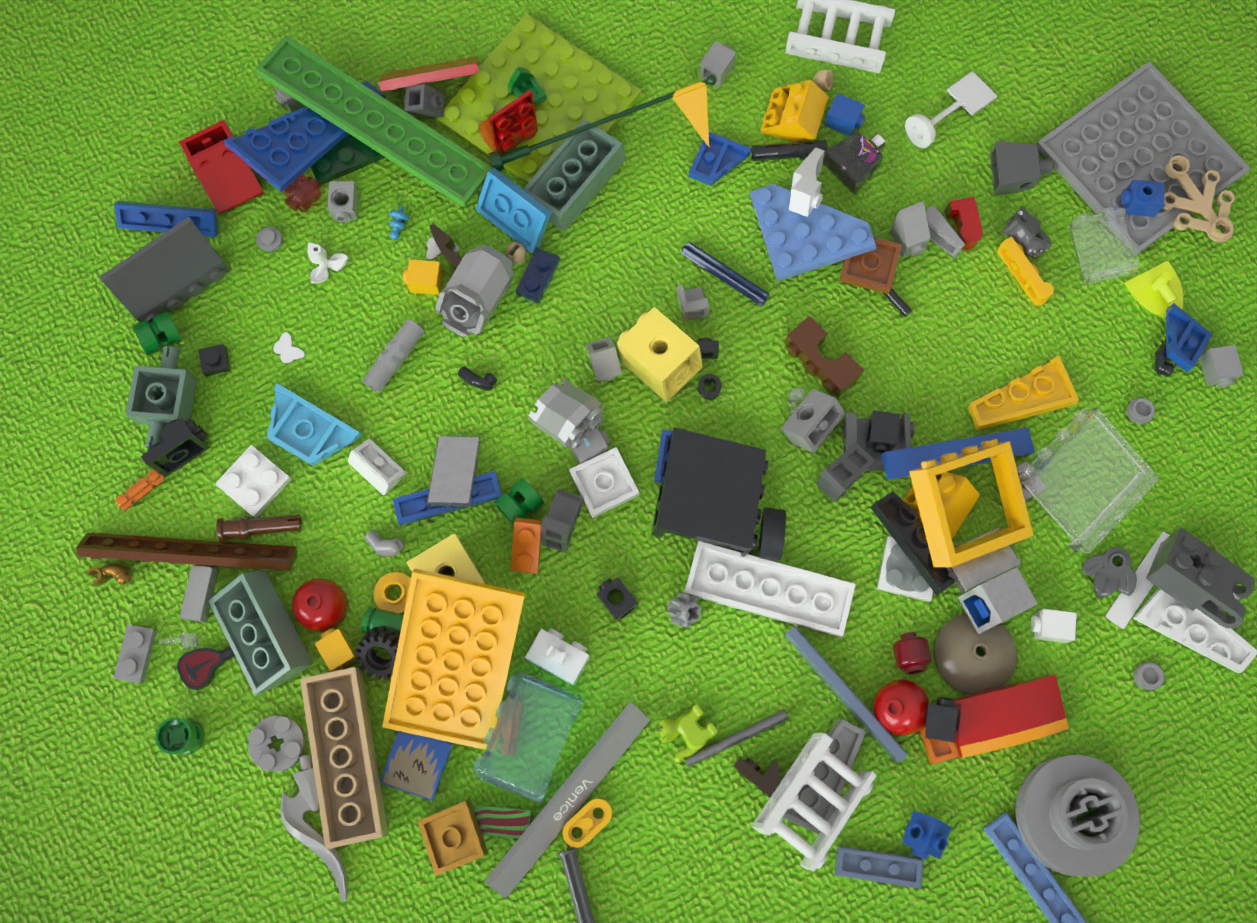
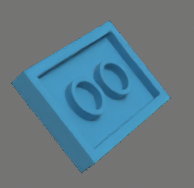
M493 168L488 171L475 210L516 242L521 243L529 252L534 253L540 246L552 212L497 169Z

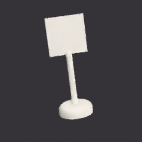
M972 71L947 89L957 100L955 103L931 120L921 114L912 115L905 123L906 134L914 145L920 148H927L935 140L936 132L933 125L961 105L971 115H974L998 96Z

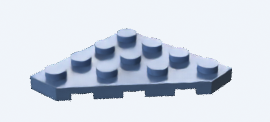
M775 184L749 192L777 282L876 250V243L868 222L821 203L817 209L814 208L808 217L790 211L791 191Z

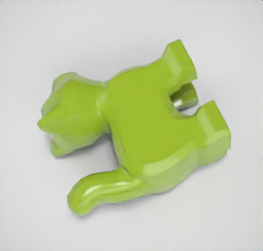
M697 704L692 706L689 712L680 715L677 719L663 718L659 722V735L662 738V743L671 742L681 734L687 745L676 752L674 759L677 763L682 762L683 758L695 754L704 747L708 739H711L718 733L711 722L705 723L704 727L698 724L697 721L704 716V712Z

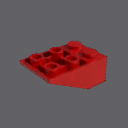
M528 90L478 125L481 138L493 152L498 151L499 155L514 150L516 146L523 141L532 139L536 132H538L531 90Z
M225 120L217 122L179 141L190 165L219 215L264 193L251 167L225 146V139L230 137L235 139Z

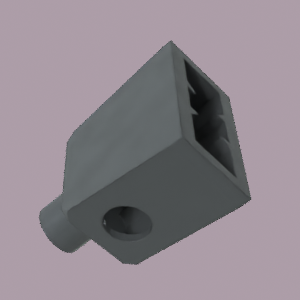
M996 141L990 151L995 196L1033 189L1040 180L1041 174L1052 173V159H1039L1038 149L1035 145Z

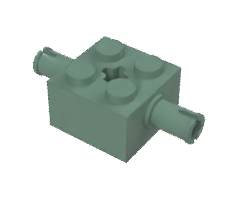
M168 346L163 347L160 368L134 367L125 416L136 424L149 425L144 446L147 449L156 443L163 442L159 432L165 429L167 423L181 417L187 420L191 416L197 379L187 370L177 369L181 350L176 347L170 346V350Z

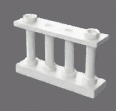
M853 0L797 1L796 8L803 9L798 32H789L786 54L880 73L886 54L885 51L878 50L883 26H891L895 9ZM812 11L826 14L821 38L807 35ZM836 16L850 19L845 43L831 40ZM860 21L874 24L869 48L854 45Z
M813 733L752 824V827L761 834L769 836L775 832L805 855L800 866L814 872L816 868H820L826 861L827 851L862 797L868 795L872 790V782L877 776L870 771H860L857 774L830 752L829 746L833 739L825 733ZM824 761L852 784L843 798L814 775L815 772L813 770L819 762ZM808 784L836 807L828 822L798 799V793L803 785ZM792 808L821 831L812 846L783 823L782 817L787 809Z

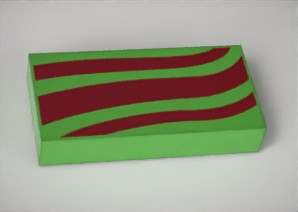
M475 805L474 813L482 835L519 839L530 826L532 811Z

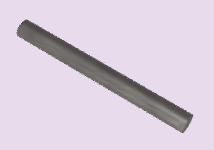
M781 710L698 750L695 754L684 759L688 767L787 721L788 717L785 711Z

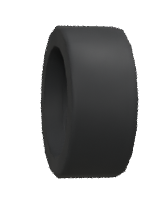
M764 508L760 528L759 558L781 560L786 530L785 510Z

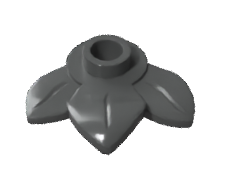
M1109 548L1103 555L1089 557L1083 565L1082 572L1094 576V590L1099 598L1109 596L1117 591V589L1130 596L1136 588L1137 576L1130 567V555L1123 548ZM1115 556H1120L1122 560L1118 566L1112 563Z

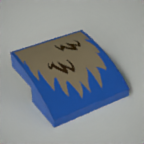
M398 731L380 783L433 801L436 797L443 771L446 769L453 743Z

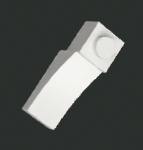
M815 148L794 172L789 205L790 211L808 217L814 208L817 209L820 206L823 197L820 193L822 182L817 181V177L822 170L824 150Z

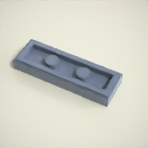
M837 846L834 875L921 889L924 859Z

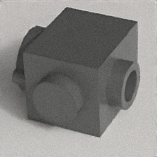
M426 84L406 87L404 98L405 112L423 119L443 117L445 92Z

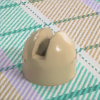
M818 71L813 77V82L821 90H830L833 85L832 71Z
M518 242L510 243L506 248V257L512 261V264L522 263L526 259L525 247ZM516 248H518V249L515 251V253L513 254V256H511L510 254H511Z

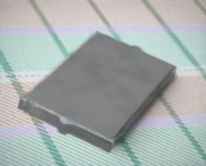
M461 434L457 436H438L427 497L428 506H446L448 509L452 506L471 507L481 444L480 436H462Z
M998 526V527H996V528H994V529H992V530H989V531H987V532H985V533H983V534H981V535H979V536H977V537H975V538H972V539H970V540H968V541H966V542H964V543H962V544H965V543H968V542H970V541L976 540V539H978V538L984 537V536H986V535L992 534V533L997 532V531H999V530H1001V529H1000L999 526ZM1011 544L954 567L946 568L949 571V577L954 579L961 593L964 594L995 577L1021 566L1022 563L1012 549L1013 545Z

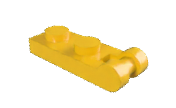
M1012 237L1006 239L996 252L1031 302L1036 306L1045 304L1054 292L1053 286L1041 279L1037 267L1030 263L1024 255L1023 247L1016 243Z

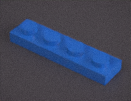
M118 201L114 204L117 228L167 232L189 217L204 236L216 237L219 234L217 210Z
M496 471L472 478L469 503L428 502L430 489L393 498V504L398 524L402 526L494 501L502 493Z

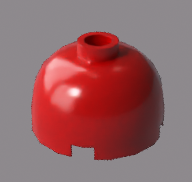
M319 578L306 581L296 590L292 598V611L295 619L303 628L310 631L324 633L332 628H337L345 619L348 606L346 593L337 583L331 580Z
M907 679L892 680L883 685L875 695L873 703L874 715L888 732L899 736L912 735L921 731L926 726L929 704L928 694L916 682Z

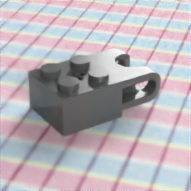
M1179 528L1161 542L1146 578L1190 610L1198 609L1225 628H1235L1243 623L1246 609L1238 600L1251 595L1256 584L1255 579L1183 528ZM1223 609L1233 616L1225 614Z

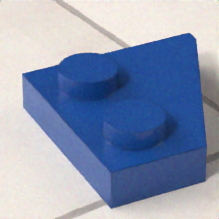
M1173 303L1166 309V356L1184 371L1188 372L1196 365L1213 334Z

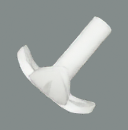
M308 243L307 252L311 262L320 265L311 271L310 279L312 283L324 282L329 278L328 268L339 271L347 263V255L336 253L328 259L327 251L315 243Z

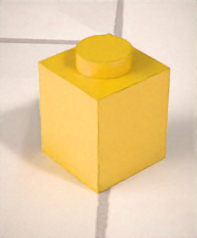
M409 259L408 268H405L403 272V282L407 285L410 293L439 295L441 292L443 269L440 262Z
M332 628L320 635V640L314 643L330 672L347 668L355 663L358 657L355 656V649L346 633L340 629L335 630Z

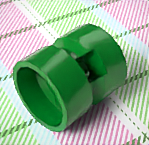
M167 311L153 316L151 322L143 320L132 325L147 356L160 351L162 345L170 347L181 342L180 335Z
M522 477L510 487V493L504 492L493 502L513 526L516 517L527 519V512L533 513L544 504V501ZM522 498L524 501H523V503L520 505V504L517 502V500H520V499Z
M171 717L164 720L158 726L155 740L162 752L190 755L201 748L205 733L203 727L197 721Z

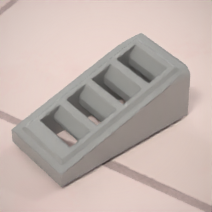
M931 205L926 211L930 240L956 258L965 244L941 213Z

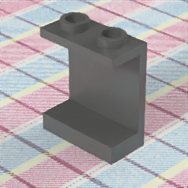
M845 413L842 419L843 453L857 442L876 461L867 471H885L881 457L882 453L873 452L872 448H866L869 419H857L856 413ZM904 413L899 419L897 445L893 451L911 448V437L914 436V422L910 421V413Z

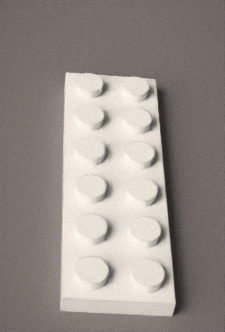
M698 541L684 594L842 638L856 584L748 554L742 557L741 552Z

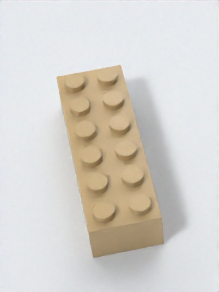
M357 667L301 678L300 682L325 849L389 836L363 672Z

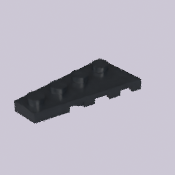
M892 491L870 507L936 596L959 580L952 567L933 566L923 523L918 519L919 514Z

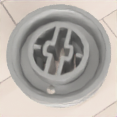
M1067 755L1042 762L1025 777L1017 795L1016 821L1025 845L1036 859L1058 873L1070 876H1098L1106 874L1119 867L1129 857L1135 847L1139 834L1140 817L1134 794L1124 778L1114 768L1099 759L1085 755ZM1083 794L1092 795V796L1074 798L1076 795H1083ZM1096 807V812L1078 818L1077 822H1071L1070 817L1088 811L1087 808ZM1094 832V834H1081V833Z

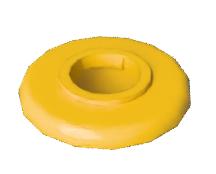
M399 572L388 573L381 577L376 583L373 592L374 601L378 608L399 614L403 613L406 607L411 578ZM397 585L402 589V594L399 599L390 600L387 597V592L390 587Z

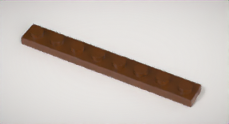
M88 532L76 547L79 557L94 559L108 558L144 562H167L171 564H195L198 566L211 565L226 568L270 569L276 571H290L297 557V547Z

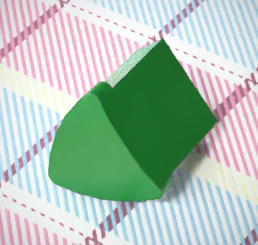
M516 68L509 81V93L511 95L514 94L518 98L528 90H531L534 107L547 100L546 93L535 80L534 75L528 69Z

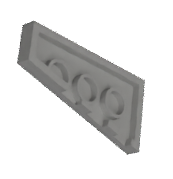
M837 719L827 733L833 739L829 746L830 752L851 769L866 731L842 719ZM824 761L819 762L813 770L815 772L814 775L840 796L846 779ZM808 784L803 785L798 793V799L828 822L835 810V806ZM792 808L787 809L783 815V818L816 834L821 832Z

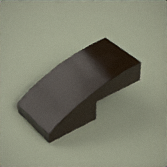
M432 223L429 227L441 254L448 264L456 270L462 259L453 252L456 246L452 238Z

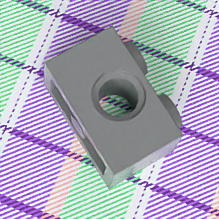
M812 389L781 429L792 444L814 453L842 419L845 412L835 397Z

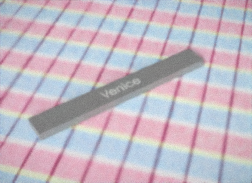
M630 702L486 878L485 883L505 898L508 897L563 829L565 824L647 725L650 719Z

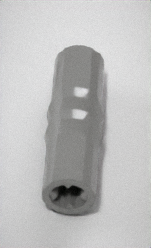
M407 319L393 339L387 343L385 349L379 354L376 362L362 379V382L370 389L380 393L393 374L400 369L402 362L407 359L410 351L425 331L418 324Z

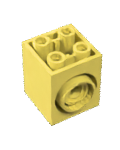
M655 307L649 312L643 313L639 317L637 324L630 330L624 331L617 342L623 364L666 403L703 368L700 346Z
M455 533L406 562L412 572L415 568L442 574L446 568L451 567L454 569V577L486 584Z

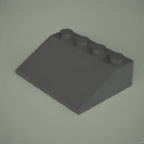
M187 217L99 278L138 322L143 320L151 322L153 316L164 311L168 313L175 311L191 297L200 295L207 286L223 279L230 269L192 220Z

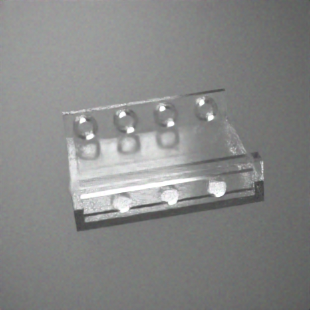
M1099 408L1081 409L1072 417L1073 422L1068 427L1059 430L1054 436L1055 440L1037 453L1038 458L1032 464L1023 467L1019 472L1021 485H1024L1069 535L1072 539L1069 546L1075 553H1091L1160 479Z

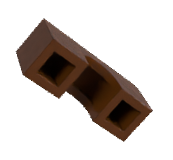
M809 315L787 335L784 343L786 345L785 348L792 357H798L804 363L803 366L810 375L817 376L822 382L823 388L829 394H834L839 398L860 379L864 369L847 352L835 360H828L822 357L818 347L824 343L828 333Z

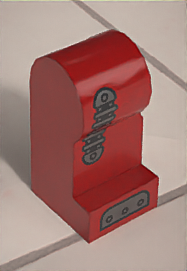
M975 197L949 201L945 208L946 218L954 219L957 235L965 244L963 249L970 250L977 245L983 234Z

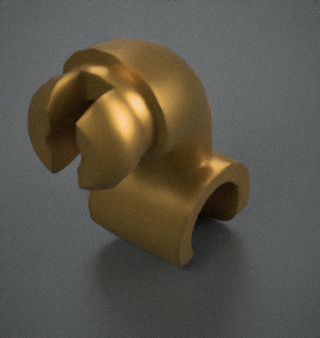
M108 564L101 568H90L87 571L89 576L99 574V577L92 581V584L103 585L107 581L108 575L113 576L117 583L121 585L129 583L132 579L129 570L121 564Z

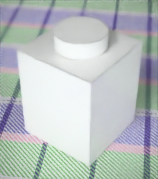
M1041 609L1035 612V615L1031 618L1030 625L1031 631L1034 632V639L1060 643L1075 641L1076 613Z

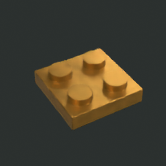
M470 800L417 821L435 876L489 855Z

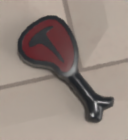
M231 646L224 650L212 648L195 649L183 654L179 658L177 663L178 673L188 688L201 690L209 686L216 670L224 665L228 659L234 657L235 654Z

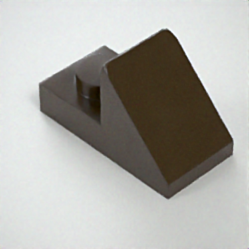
M749 757L745 761L742 758H738L732 766L769 798L780 784L777 758L771 762L762 775L758 772L760 766Z

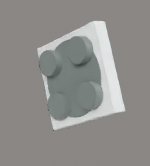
M888 536L876 589L930 602L933 590L893 537Z

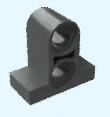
M856 442L820 474L821 477L815 484L835 503L876 461Z
M561 489L557 490L547 517L544 516L541 524L542 545L567 553L571 535L582 509L583 496Z

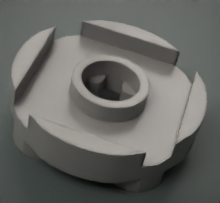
M270 716L263 719L250 731L248 736L250 757L257 766L265 771L283 772L291 769L300 761L299 757H301L306 746V736L301 725L284 716ZM274 737H277V739L283 738L284 743L280 745V751H277L276 748H271Z

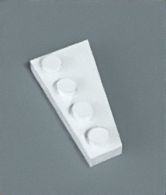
M1160 588L1156 590L1133 618L1236 673L1243 672L1257 655V650L1234 630L1219 625L1198 609L1190 610Z

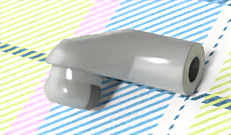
M375 530L370 531L364 537L379 556H396L404 549V542L400 538L382 540Z

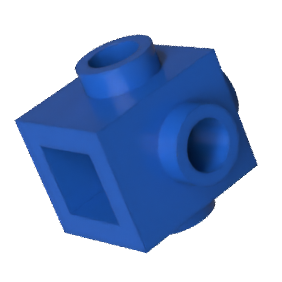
M913 811L910 822L905 829L902 843L911 847V854L928 860L930 855L940 859L947 847L951 826L936 818Z

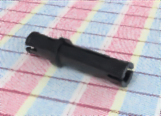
M798 140V142L751 146L752 162L786 158L805 160V157H808L815 148L824 150V156H827V140L811 142Z

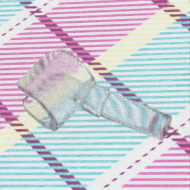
M802 387L793 388L788 394L790 403L789 418L797 408L796 402H802L805 399Z
M182 633L176 637L159 639L160 645L181 643L183 650H190L199 646L197 635L193 633Z

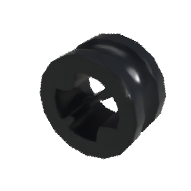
M713 374L701 377L698 384L700 396L707 400L717 398L722 386L720 379ZM706 382H708L709 385L710 382H713L715 384L714 392H711V390H709V392H706L704 390Z

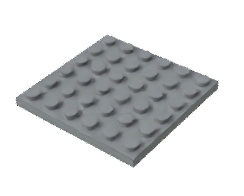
M1150 61L1043 137L1035 145L1046 159H1052L1053 167L1134 256H1137L1173 229L1174 219L1180 213L1192 215L1194 212L1173 207L1170 210L1162 208L1155 217L1124 214L1121 194L1123 189H1126L1133 180L1164 182V194L1172 192L1178 197L1191 200L1178 180L1170 178L1166 174V164L1172 157L1180 155L1187 158L1190 168L1186 173L1201 194H1203L1204 185L1201 182L1202 176L1209 170L1217 171L1220 174V181L1216 184L1214 197L1251 170L1249 165ZM1208 176L1210 181H1214L1212 177ZM1165 198L1167 203L1172 204L1170 199Z

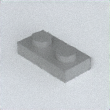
M127 625L113 679L144 684L157 630Z

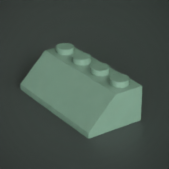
M583 118L575 129L590 124V122ZM598 127L570 136L565 139L523 190L552 212L549 222L565 232L625 161L623 143Z
M265 570L242 573L208 601L255 696L294 678L313 664Z

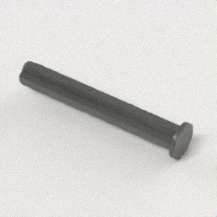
M571 848L557 853V857L561 856L578 923H595L576 851L579 849Z

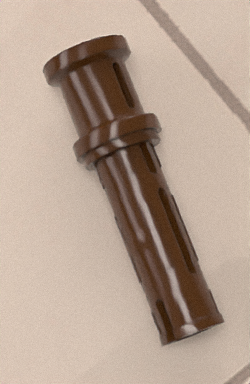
M300 514L250 519L247 516H241L240 519L233 520L218 518L216 525L217 536L220 542H225L226 539L242 537L243 540L251 538V535L302 531V526H300L302 525Z

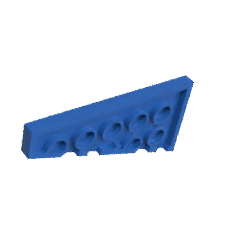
M368 81L362 83L363 85H365L366 87H368L369 89H371L372 91L386 99V96L382 94ZM303 107L269 121L267 126L257 130L252 128L245 131V135L235 139L230 137L225 139L224 142L226 147L277 190L282 192L349 133L310 108L306 109V107Z

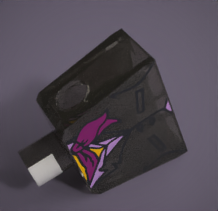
M857 132L826 150L823 164L855 195L879 168L883 158L880 150L886 145L885 141L878 134L868 140L862 133Z

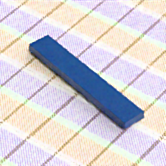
M1023 428L882 453L881 457L887 480L910 476L909 471L922 467L921 463L923 461L936 459V462L941 461V455L957 452V455L962 454V448L977 445L979 448L982 447L981 442L996 438L998 443L1010 441L1014 458L1032 455L1035 453L1029 429ZM988 457V458H985V459H982V460H979V461H976V462L967 464V465H965V466H971V465H977V464H982V463H988V462H992V461H991V458Z

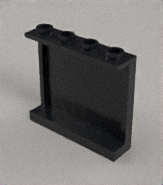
M674 427L668 437L651 535L662 538L664 533H670L741 550V556L745 557L752 549H755L758 540L755 526L761 518V509L758 508V505L765 491L762 477L766 474L768 468V460H765L766 450Z

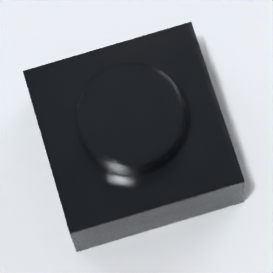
M700 338L695 341L700 346L701 359H718L719 341H713L711 338Z
M224 344L198 350L203 375L210 376L231 371L227 347Z

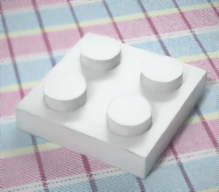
M250 445L215 484L249 514L257 518L292 479L255 447Z
M617 447L569 469L580 495L584 497V503L592 518L640 495Z

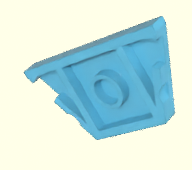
M278 383L275 385V401L270 414L272 421L267 434V438L271 442L314 466L361 437L362 434Z

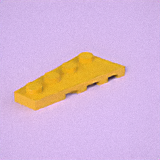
M1060 356L1051 359L1049 363L1036 367L1029 374L1010 381L1003 388L996 389L969 404L968 410L978 431L1077 405L1079 398Z

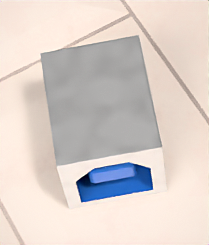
M1018 568L995 577L958 597L978 634L1038 604Z

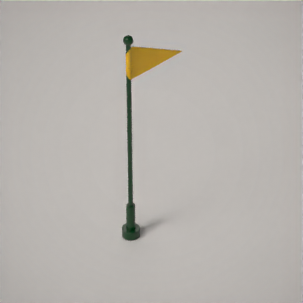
M710 75L704 81L532 146L524 145L499 155L498 151L489 153L488 156L493 168L500 172L505 170L504 164L530 155L533 150L671 98L674 99L709 147L706 85H715L717 78L714 75Z

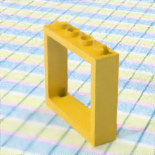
M997 438L981 442L982 447L978 448L977 445L961 449L962 454L957 455V452L940 456L941 461L936 462V459L923 461L921 463L922 467L909 471L934 567H954L1034 536L1010 441L998 443ZM990 457L1008 527L954 548L936 475Z

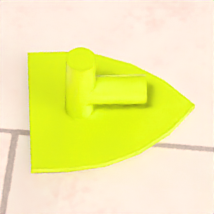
M1169 261L1124 283L1140 305L1162 318H1166V309L1173 303L1183 309L1181 282Z

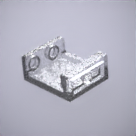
M1110 207L1102 210L1101 214L1093 216L1090 213L1076 216L1075 220L1071 222L1069 228L1083 285L1133 274L1140 268L1138 257L1134 258L1124 219L1126 214L1125 208L1117 210V207Z

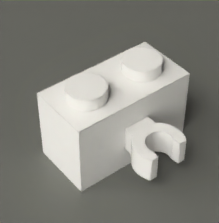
M549 628L548 632L541 629L525 658L575 687L590 659V656L586 654L587 648L575 641L571 645L562 640L564 635L552 628Z

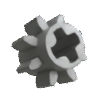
M680 592L678 597L671 599L667 608V613L672 617L671 623L686 628L690 627V623H695L701 614V607L696 603L698 598Z

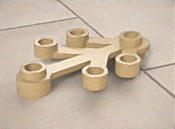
M1180 155L1172 157L1166 164V174L1170 178L1178 180L1191 200L1178 197L1172 192H1167L1164 194L1163 209L1170 210L1176 207L1202 214L1205 219H1195L1187 213H1180L1174 219V227L1180 231L1187 228L1206 232L1208 237L1215 242H1226L1232 237L1234 225L1228 219L1231 204L1235 200L1234 194L1231 191L1225 190L1216 197V204L1219 206L1218 214L1216 215L1211 207L1216 184L1220 181V174L1215 170H1209L1202 176L1201 182L1204 185L1203 194H1201L1186 173L1190 168L1187 158ZM1208 176L1212 177L1214 181H1210ZM1222 197H1226L1228 202H1225ZM1165 198L1170 199L1172 204L1167 203ZM1180 219L1185 220L1186 224H1182Z

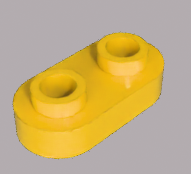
M594 799L587 803L565 824L563 828L565 842L574 848L586 845L610 822L612 818L610 804L603 799ZM597 807L601 808L604 812L603 817L600 819L593 816V810ZM575 827H580L583 831L580 838H575L572 835V830Z

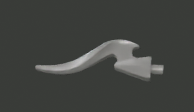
M305 755L299 757L302 771L293 773L299 787V793L296 797L291 798L287 792H283L280 808L281 818L287 831L313 850L326 863L337 883L341 901H346L347 881L341 857L335 848L325 849L324 837L305 820V813L307 811L320 810L311 756Z

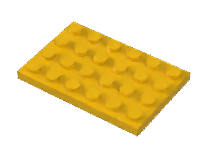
M414 568L382 727L491 751L525 593Z

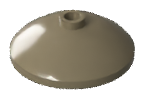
M967 613L952 618L940 629L934 643V661L940 675L951 687L970 695L988 688L1004 686L1015 670L1017 651L1010 632L1002 623L978 634ZM977 647H981L984 650L982 657L976 654Z

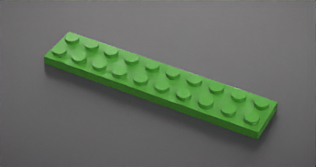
M287 35L256 67L257 75L464 208L484 184L488 171L493 169L485 162Z

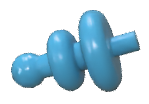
M402 206L398 207V211L391 210L389 212V216L394 218V220L389 222V225L393 227V231L390 233V238L393 240L399 238V229L405 228V224L402 221L410 219L408 214L403 213L404 207Z

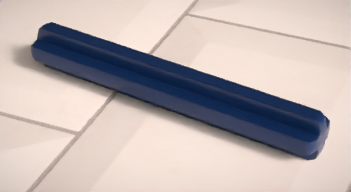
M688 241L683 246L682 255L758 305L763 306L769 298L768 292L692 242Z

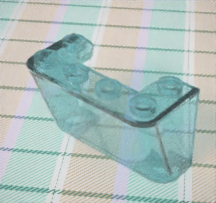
M520 671L518 675L513 674L508 682L506 690L510 693L506 702L501 701L495 715L499 718L495 729L490 727L484 741L488 746L484 755H478L473 771L477 772V779L542 804L553 779L551 777L571 726L575 724L584 698Z

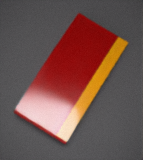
M1048 674L1029 681H1018L999 688H988L954 699V704H962L959 736L956 740L959 757L962 758L1022 744L1069 729L1057 678L1054 674Z

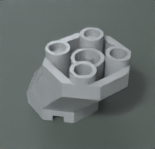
M484 244L470 249L464 255L448 284L439 293L435 308L438 314L442 313L444 317L442 322L446 328L462 337L469 336L470 333H474V335L479 334L485 328L504 294L509 290L514 276L512 271L513 264L508 257Z
M564 378L561 380L562 385H559L557 382L554 383L537 400L535 406L539 409L536 414L531 410L528 416L530 422L538 429L560 442L566 449L570 446L577 449L584 442L585 434L590 429H597L604 420L600 416L603 412V405L595 397L575 387Z

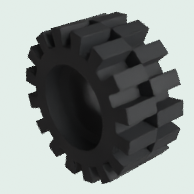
M380 626L379 629L377 627L372 628L371 631L364 635L355 651V656H358L356 663H362L360 667L362 672L367 669L369 671L367 676L371 677L372 674H376L375 679L380 680L382 676L384 680H389L393 674L400 638L399 631L395 635L393 633L394 628L390 627L385 631V626ZM373 647L385 648L392 658L390 660L380 658L374 652Z

